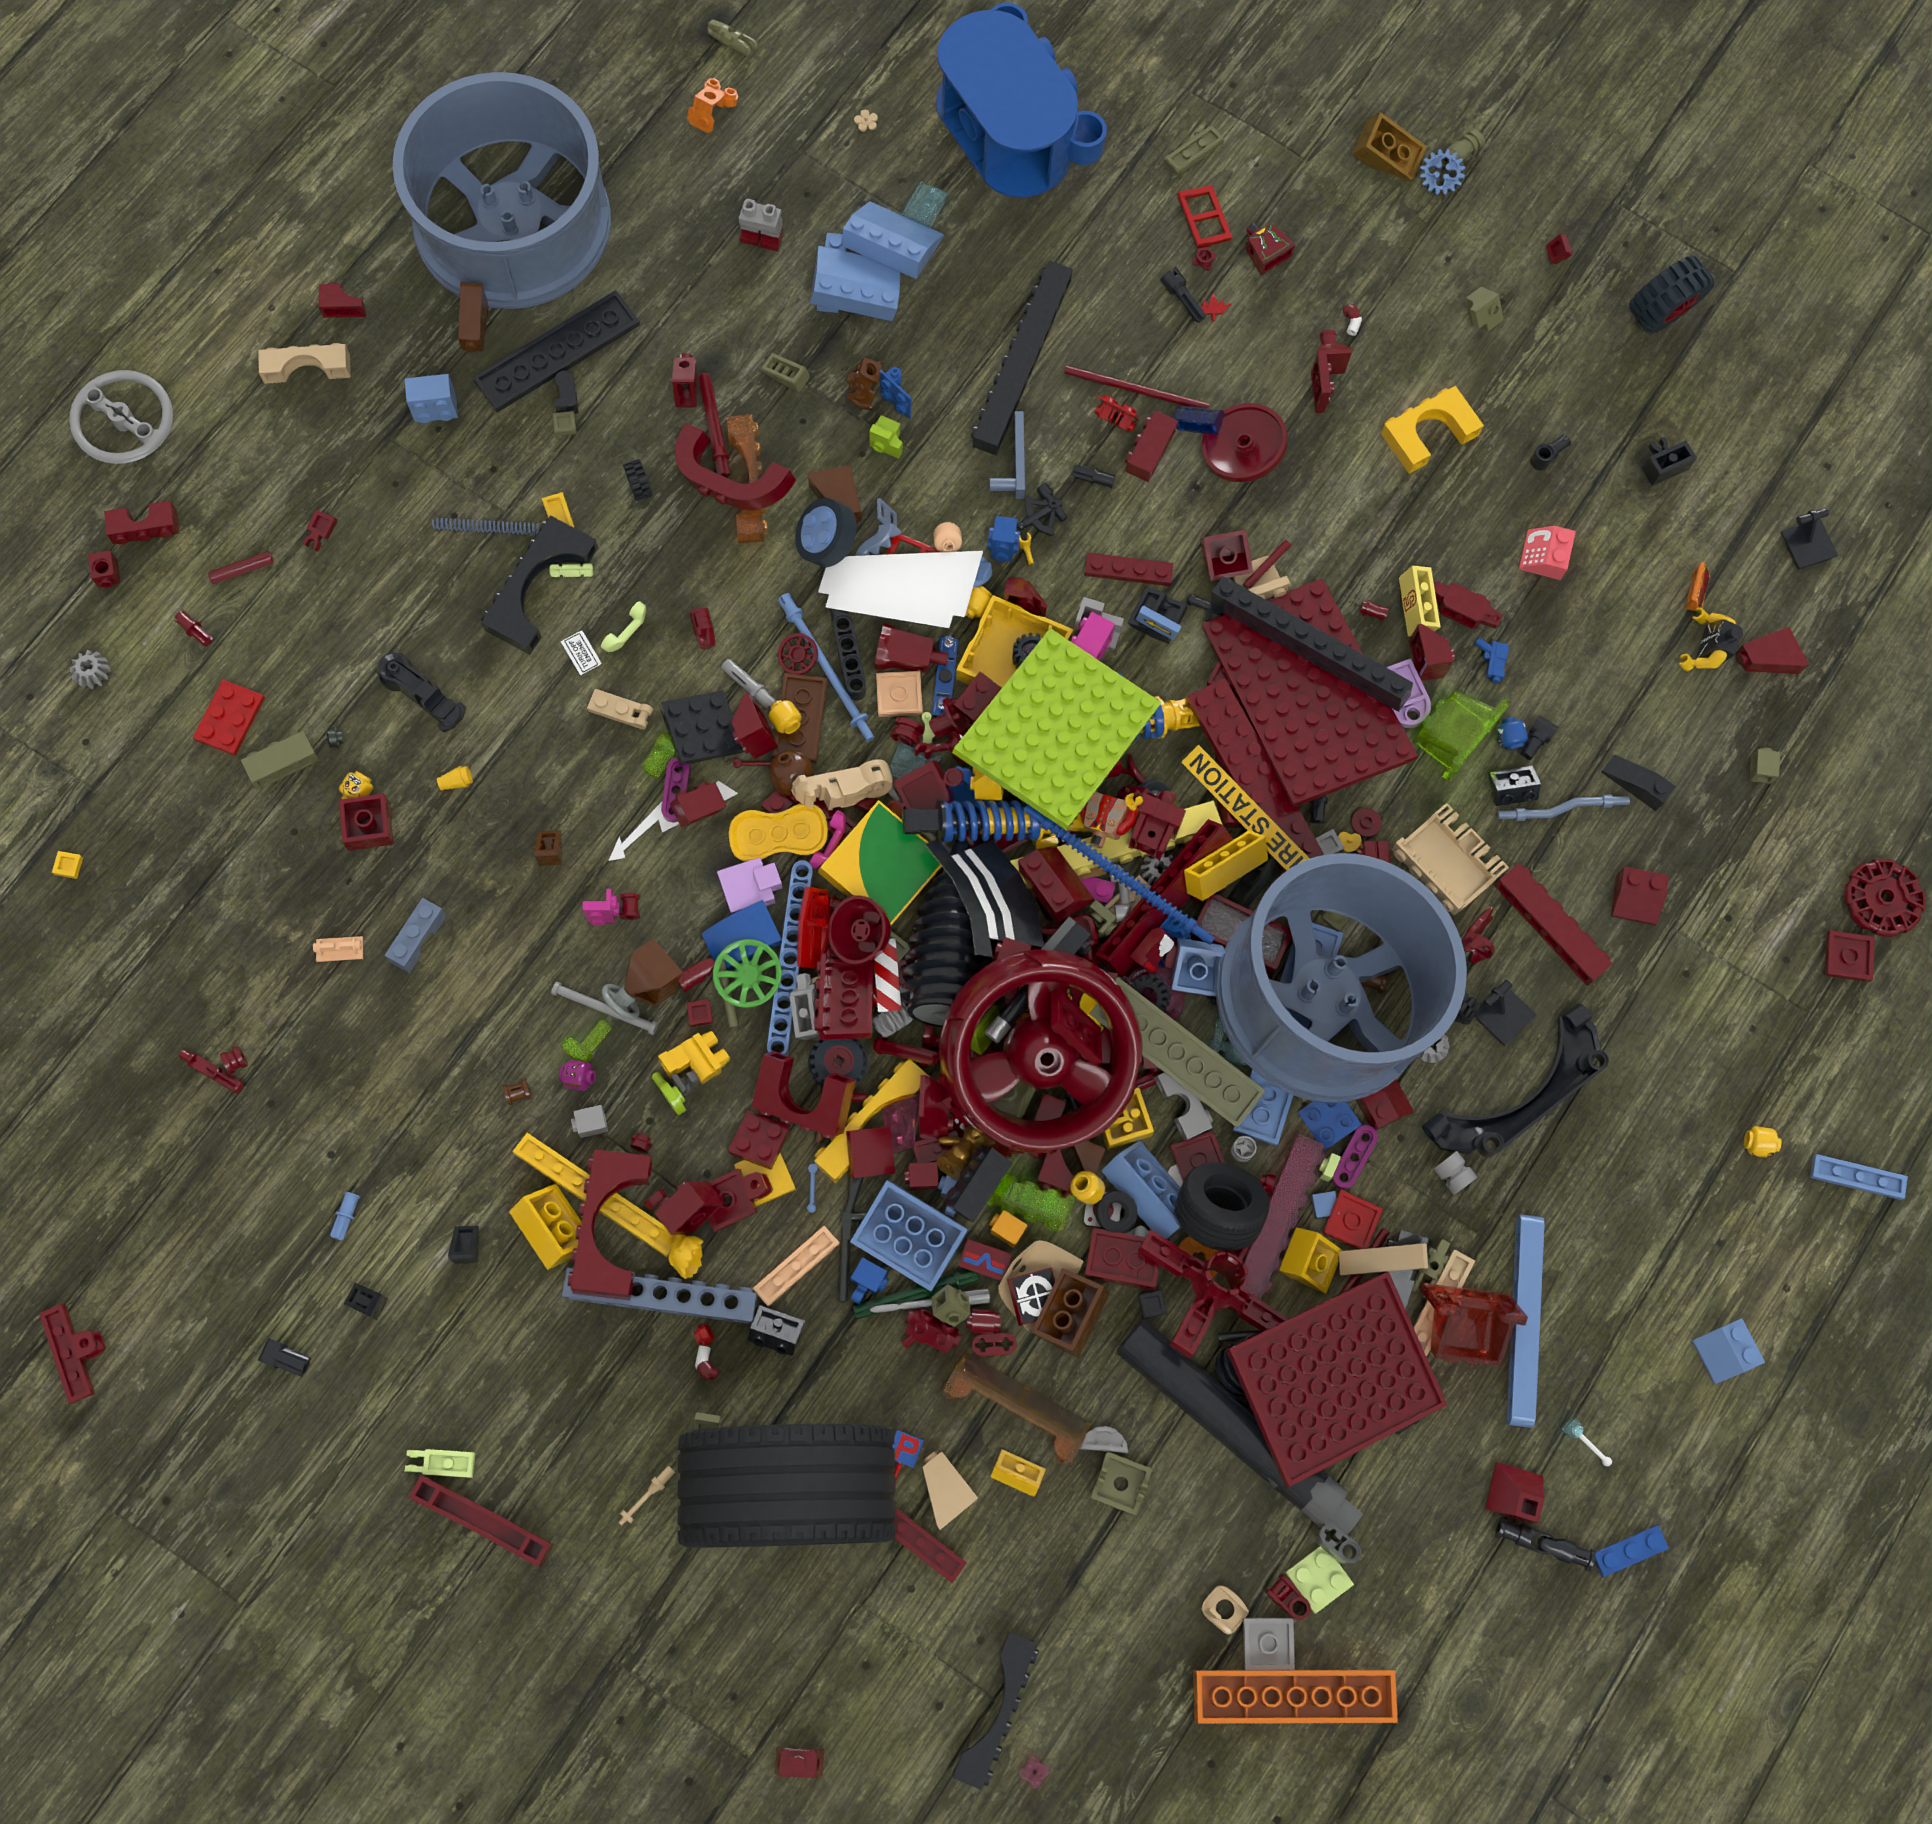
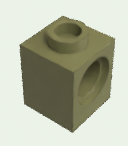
M1771 748L1758 749L1751 756L1749 781L1772 784L1779 777L1780 752L1773 751Z

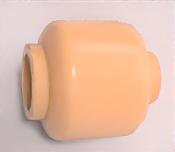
M944 522L935 528L933 536L937 551L957 552L961 548L962 535L957 525L951 522Z

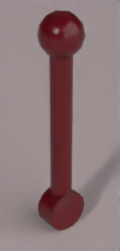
M734 759L733 766L735 768H740L741 766H770L772 761H741L740 759Z

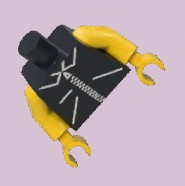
M1698 607L1695 610L1701 615L1699 617L1692 616L1693 619L1699 624H1704L1707 621L1709 623L1706 624L1696 660H1692L1688 654L1680 656L1683 663H1679V665L1685 671L1692 670L1694 666L1696 668H1718L1722 663L1734 656L1739 640L1743 636L1742 628L1736 625L1735 620L1716 613L1709 615L1704 609Z

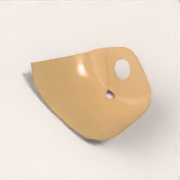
M1041 1240L1035 1241L1012 1262L999 1285V1294L1005 1305L1016 1317L1007 1279L1052 1267L1056 1282L1062 1268L1078 1274L1084 1261L1052 1243ZM1022 1258L1020 1264L1012 1270L1015 1263ZM1025 1265V1271L1019 1272L1022 1266ZM1036 1322L1025 1324L1023 1326L1029 1331L1031 1328L1034 1327Z

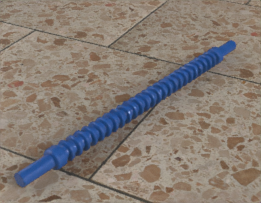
M1030 805L1025 807L1024 812L1041 823L1043 829L1046 831L1050 830V834L1055 833L1056 838L1061 837V842L1066 841L1067 846L1072 845V849L1076 848L1077 853H1083L1082 857L1087 856L1088 861L1093 860V865L1098 864L1099 869L1104 868L1103 872L1108 871L1109 876H1115L1114 880L1119 879L1120 884L1125 883V888L1130 887L1131 892L1133 890L1136 891L1135 895L1140 894L1141 899H1147L1146 903L1151 902L1152 907L1157 906V911L1162 910L1163 915L1168 914V918L1172 917L1173 922H1179L1178 926L1183 925V929L1186 932L1194 933L1209 945L1213 942L1215 937L1198 926L1195 919L1187 918L1188 914L1183 915L1182 910L1177 911L1176 906L1173 908L1171 906L1172 903L1168 904L1166 899H1161V895L1156 896V892H1151L1150 887L1145 888L1144 883L1141 885L1139 883L1140 880H1134V876H1129V872L1124 873V869H1119L1118 864L1113 865L1112 860L1110 862L1107 860L1108 857L1103 858L1102 853L1098 854L1097 849L1092 850V846H1087L1086 841L1081 842L1080 837L1078 839L1075 837L1076 834L1071 835L1070 830L1066 831Z

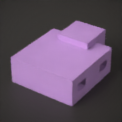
M760 857L717 871L731 915L761 900L764 901L766 906L775 904L773 891L782 889V883L775 863L763 866Z

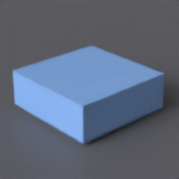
M1335 1191L1311 1195L1315 1219L1325 1218L1330 1215L1336 1200Z

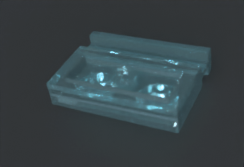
M920 181L902 216L930 228L945 203L948 193L931 185L927 186Z
M899 742L889 769L893 776L901 778L930 761H938L940 764L941 757L931 754L929 759H925L924 752L915 756L914 747Z

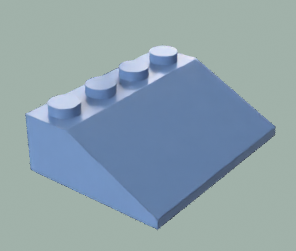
M869 201L852 214L844 226L841 246L917 279L944 238V234Z
M818 246L810 304L893 321L898 307L900 272L863 255Z
M887 1180L850 1242L932 1291L970 1229L892 1181Z

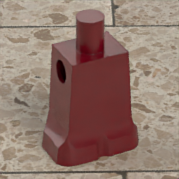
M884 623L879 637L875 669L885 670L894 668L929 673L931 663L947 666L949 653L934 650V639L901 631L892 625Z

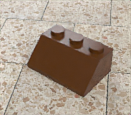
M1062 1268L1031 1333L1054 1347L1079 1358L1105 1305L1109 1292L1104 1286Z

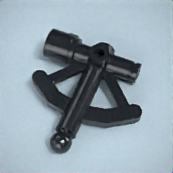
M1044 483L1036 489L1043 501L1032 500L1031 496H1026L1025 512L1027 518L1017 523L1019 531L1033 525L1038 531L1053 536L1055 530L1052 529L1055 514L1060 522L1068 518L1061 508V501L1054 498L1053 489L1047 483ZM1032 505L1045 506L1033 513ZM1051 513L1047 527L1039 520Z

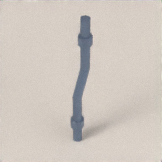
M1611 794L1601 795V797H1577L1551 809L1526 810L1525 808H1515L1514 810L1497 811V819L1525 821L1526 819L1553 818L1577 806L1612 808L1613 805H1629L1630 798L1629 796L1613 797Z

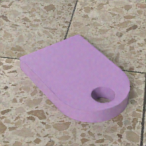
M1408 659L1387 668L1413 682L1411 696L1399 712L1394 710L1402 727L1413 728L1426 720L1430 713L1431 702L1412 660ZM1407 712H1416L1418 714V719H1409L1407 716Z

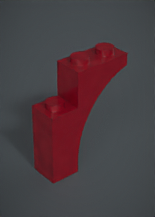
M1044 1094L1034 1121L1061 1117L1066 1102ZM1057 1149L1054 1153H1027L1038 1159L1041 1156L1045 1157L1036 1183L1040 1185V1189L1049 1193H1053V1191L1060 1192L1063 1198L1075 1201L1076 1198L1070 1189L1073 1175L1064 1162L1061 1150Z

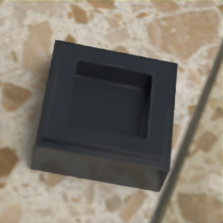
M1162 1290L1138 1295L1144 1319L1167 1314Z

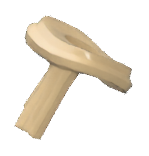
M1221 1585L1215 1587L1202 1604L1204 1616L1227 1635L1232 1634L1243 1622V1618H1246L1249 1612L1244 1602L1232 1590ZM1223 1599L1229 1600L1234 1606L1232 1617L1226 1620L1221 1619V1616L1216 1612L1217 1603Z

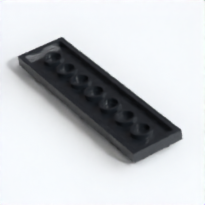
M615 290L473 376V380L498 413L555 378L558 372L570 369L640 326V321Z

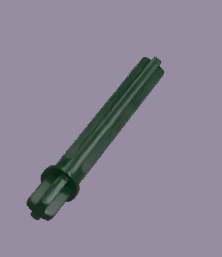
M971 1270L959 1273L954 1271L952 1275L940 1278L932 1291L918 1285L853 1307L854 1315L859 1320L878 1314L870 1311V1308L886 1304L900 1305L901 1303L934 1296L947 1284L959 1290L962 1286L977 1282L979 1276L977 1272Z

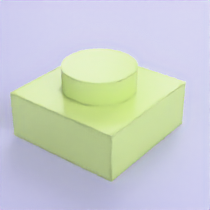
M1332 1153L1328 1159L1323 1158L1319 1167V1171H1322L1320 1179L1327 1182L1332 1179L1341 1158L1340 1156Z

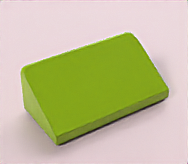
M992 1006L976 1027L971 1049L978 1054H983L993 1041L985 1034V1030L1000 1014L998 1006Z

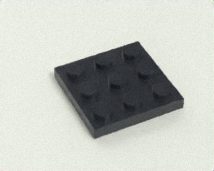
M723 690L660 703L659 708L680 766L740 754L744 751L741 744L736 742L732 734L735 731L732 725L733 716Z

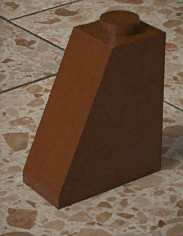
M460 283L458 339L462 350L468 352L484 350L489 306L481 283Z
M850 465L808 473L809 487L819 499L830 498L848 506L855 515L856 523L861 521V508Z

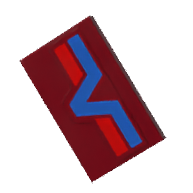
M967 1239L958 1266L1002 1281L1007 1272L1012 1254Z

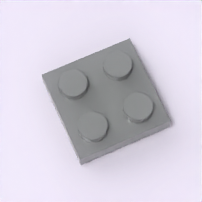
M1243 1618L1244 1669L1295 1670L1293 1618Z

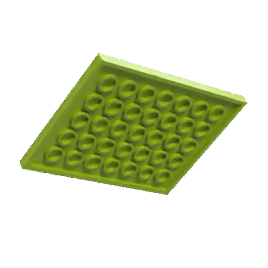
M1050 628L955 746L952 753L1067 830L1157 711L1161 702Z

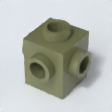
M948 1284L931 1297L933 1315L953 1327L957 1326L971 1314L969 1296Z

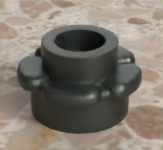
M336 727L327 730L329 748L336 747L339 749V744H343L342 732L337 731Z

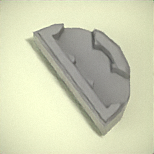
M1107 1426L1096 1427L1087 1432L1080 1445V1449L1128 1453L1127 1442L1116 1429Z

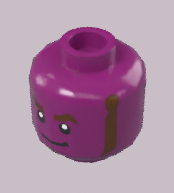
M570 1059L561 1066L559 1071L560 1082H562L565 1088L585 1091L595 1082L596 1072L593 1070L590 1062Z

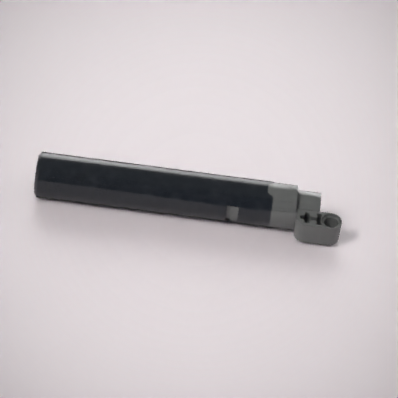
M1142 1319L1120 1344L1117 1354L1317 1524L1320 1528L1315 1533V1540L1322 1549L1341 1564L1347 1565L1356 1562L1361 1556V1549L1347 1534L1354 1528L1363 1513L1345 1499L1348 1491L1323 1470L1290 1487H1285L1252 1409L1192 1358H1188L1171 1347V1341L1146 1319ZM1330 1531L1332 1533L1330 1535L1332 1540L1326 1541L1327 1535L1325 1533ZM1344 1546L1351 1548V1559L1344 1557L1342 1553Z

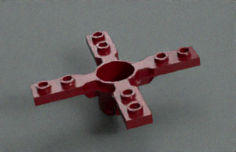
M1150 1229L1138 1251L1177 1277L1184 1276L1191 1280L1192 1288L1196 1294L1192 1305L1188 1308L1170 1343L1171 1347L1191 1358L1217 1309H1225L1231 1306L1237 1310L1240 1318L1260 1331L1269 1329L1289 1319L1243 1288L1247 1283L1248 1276L1246 1275L1249 1274L1246 1265L1238 1267L1243 1263L1242 1259L1249 1246L1234 1251L1219 1250L1215 1252V1255L1210 1260L1201 1261ZM1210 1270L1221 1273L1227 1279L1230 1285L1229 1291L1220 1287L1215 1281L1209 1285L1213 1280Z

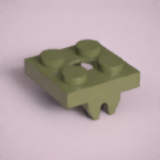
M1106 1452L1090 1499L1137 1516L1140 1504L1145 1496L1144 1493L1148 1487L1152 1469ZM1121 1476L1127 1479L1128 1487L1126 1490L1118 1491L1114 1487V1481L1117 1477Z

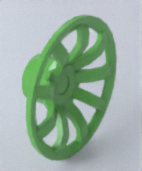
M753 939L739 940L728 945L718 955L713 969V980L718 993L730 1004L743 1008L756 1007L767 1002L778 990L782 978L781 963L776 953L768 945ZM745 945L758 947L752 961L748 960ZM739 947L743 962L741 964L728 955L730 951ZM765 950L773 960L759 966V958ZM723 959L736 968L735 972H719ZM772 966H776V979L763 976L762 972ZM719 978H735L736 981L723 990ZM761 982L773 984V987L765 996L759 987ZM741 986L743 988L740 1001L728 996L730 992ZM753 988L759 1000L746 1002L748 990Z

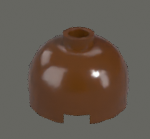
M786 750L779 753L773 758L769 767V776L775 790L785 795H791L792 783L798 776H815L814 767L810 759L797 750Z

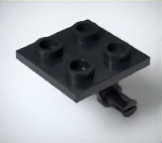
M1827 508L1817 511L1810 510L1807 514L1798 516L1796 518L1798 526L1780 532L1798 570L1838 556L1820 519L1828 517L1829 512Z
M1504 980L1498 988L1494 987L1491 990L1490 996L1483 1001L1475 1015V1018L1504 1046L1536 1016L1510 990L1512 984L1508 980Z

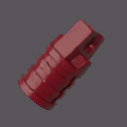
M697 608L692 610L689 614L694 634L700 648L707 650L715 646L714 628L709 609Z

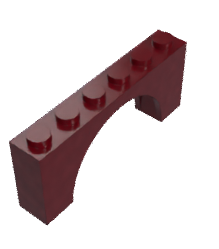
M594 1149L593 1157H589L588 1171H591L590 1178L586 1179L584 1183V1193L587 1194L586 1201L582 1202L580 1206V1216L583 1219L582 1224L578 1225L576 1229V1239L579 1242L578 1247L574 1248L572 1252V1263H575L574 1271L569 1272L568 1286H571L570 1289L573 1294L631 1300L634 1275L632 1271L620 1269L609 1263L600 1254L595 1245L594 1226L600 1209L615 1193L631 1186L649 1185L653 1165L651 1156Z

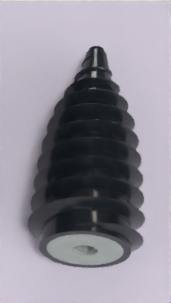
M956 839L955 843L952 844L949 854L953 856L970 849L969 842ZM943 867V873L933 881L934 887L929 889L924 895L926 902L918 908L917 914L919 919L913 923L914 935L911 936L908 942L911 950L905 956V962L908 966L902 972L905 983L901 985L899 990L900 995L908 1002L907 1013L912 1019L937 1027L943 1026L949 1007L962 987L984 968L982 966L987 965L991 961L990 956L975 954L970 916L953 879Z

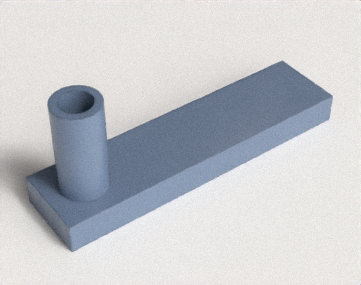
M1015 411V478H990V491H1015V499H1024V412Z

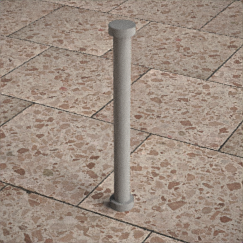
M556 982L552 988V995L557 996L559 994L645 1029L651 1035H654L657 1030L658 1022L656 1021L650 1022L640 1017L635 1020L625 1019L615 1013L607 1004L563 987L560 982Z

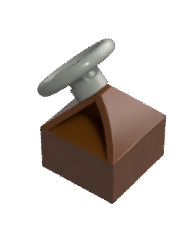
M653 938L631 954L625 985L619 987L614 984H606L602 988V996L615 1013L625 1019L635 1020L640 1014L635 1000L639 999L657 1006L677 992L683 972ZM629 1005L631 1006L633 1013H629L627 1008Z

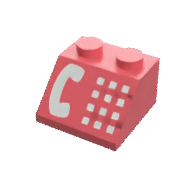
M1558 526L1527 530L1519 570L1561 580L1568 569L1576 531Z

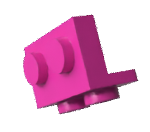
M607 889L606 901H583L582 910L588 923L594 926H603L605 923H616V916L620 915V902H618L617 896H614L612 889Z

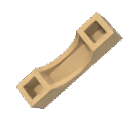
M333 343L323 346H290L288 348L259 350V374L264 384L286 382L288 376L295 369L306 365L321 368L329 379L351 378L350 354L345 344Z

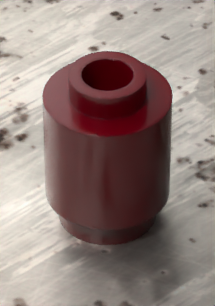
M972 1309L971 1314L966 1318V1328H971V1333L978 1334L1000 1332L1001 1313H995V1310Z

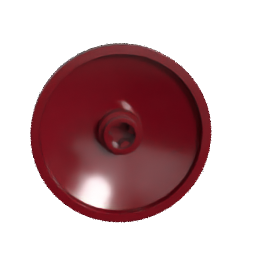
M1255 403L1239 404L1222 411L1209 423L1202 438V453L1209 469L1218 477L1232 482H1248L1267 475L1281 462L1288 446L1287 430L1281 417L1271 408Z

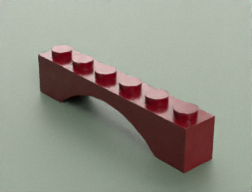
M420 1475L408 1497L428 1509L482 1535L538 1567L543 1566L554 1546L553 1543L426 1476Z

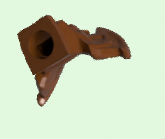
M863 358L861 363L856 365L853 372L848 374L847 383L850 385L849 389H856L855 393L848 392L847 397L859 408L873 410L871 404L874 400L875 392L872 391L871 387L873 383H878L883 361Z

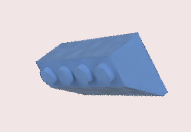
M1140 1140L1118 1154L1101 1170L1107 1180L1118 1191L1127 1193L1134 1199L1139 1218L1144 1220L1151 1230L1168 1239L1182 1228L1175 1214V1202L1181 1187Z

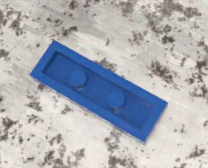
M1657 1525L1596 1551L1595 1564L1601 1577H1605L1669 1549Z

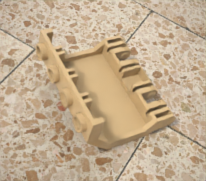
M1446 803L1408 838L1404 839L1402 837L1398 840L1391 850L1398 861L1404 862L1409 867L1412 876L1420 879L1441 901L1447 912L1455 915L1484 892L1509 867L1504 861H1501L1488 872L1501 858L1496 855L1485 865L1479 858L1488 853L1490 847L1487 844L1473 856L1472 854L1485 842L1472 828L1457 839L1469 825L1464 823L1453 832L1449 825L1458 819L1459 815L1457 812L1441 823L1454 811Z

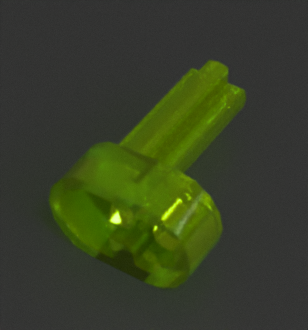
M601 1019L581 1044L567 1037L560 1047L573 1059L589 1062L593 1057L591 1053L612 1027Z

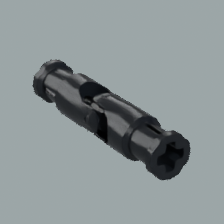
M1503 1516L1497 1523L1495 1530L1496 1538L1503 1537L1515 1542V1545L1537 1553H1551L1559 1561L1567 1564L1575 1563L1583 1566L1587 1571H1590L1594 1565L1596 1551L1594 1549L1586 1550L1576 1546V1543L1572 1541L1554 1539L1549 1533L1525 1524H1514L1506 1521V1518ZM1541 1534L1542 1536L1537 1542L1538 1549L1532 1547L1531 1539L1533 1536Z

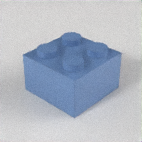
M449 374L405 378L406 400L415 422L428 423L434 420L449 421L452 418H458L456 394Z

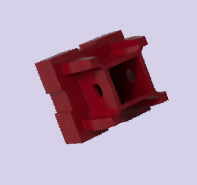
M1165 790L1161 791L1158 799L1148 794H1143V802L1138 806L1136 825L1128 847L1154 856L1159 861L1170 839L1175 840L1186 810L1174 806L1177 798L1176 795Z

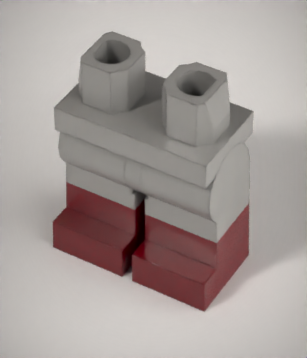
M751 199L744 200L739 216V224L741 226L740 243L758 247L760 241L761 248L778 252L784 236L781 209H777L775 205L757 204Z

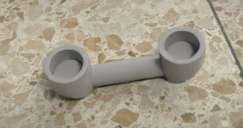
M1112 875L1110 876L1111 883L1118 882L1121 904L1114 905V910L1117 917L1116 923H1121L1130 910L1128 887L1125 888V883L1120 884V880H1114L1115 876Z

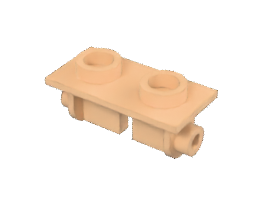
M363 936L316 939V943L313 944V951L316 952V962L363 959Z

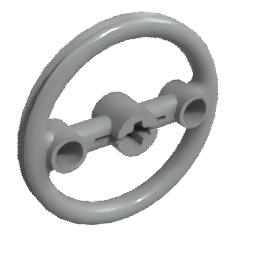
M130 370L108 372L88 382L76 395L69 414L71 433L80 448L97 460L113 464L134 462L154 452L166 439L173 421L172 404L163 387L150 376ZM118 381L137 382L150 388L157 395L162 406V419L159 428L153 429L149 423H141L135 419L125 403H112L104 396L100 388ZM89 404L93 410L102 411L107 414L117 430L131 431L143 445L135 450L124 453L106 452L91 445L84 437L80 425V416L84 405Z

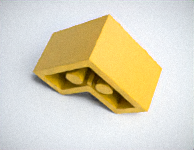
M1139 1088L1135 1089L1131 1101L1120 1115V1118L1102 1132L1107 1150L1149 1138L1154 1133Z

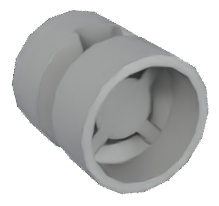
M1458 1151L1433 1169L1441 1180H1447L1446 1186L1453 1195L1478 1177L1470 1167L1464 1166L1465 1160Z

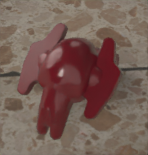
M956 730L948 731L951 738L947 743L931 745L919 743L915 746V756L924 752L925 759H929L932 753L949 750L955 761L967 764L952 753L955 746L963 738Z

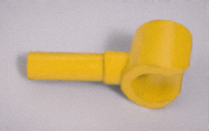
M1027 533L1026 541H1023L1021 536L1019 537V547L1024 549L1028 564L1031 565L1034 563L1030 552L1031 535Z

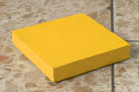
M779 1153L772 1170L746 1160L734 1164L736 1169H741L743 1176L754 1172L768 1175L773 1191L767 1197L756 1202L754 1201L756 1207L796 1190L781 1153Z

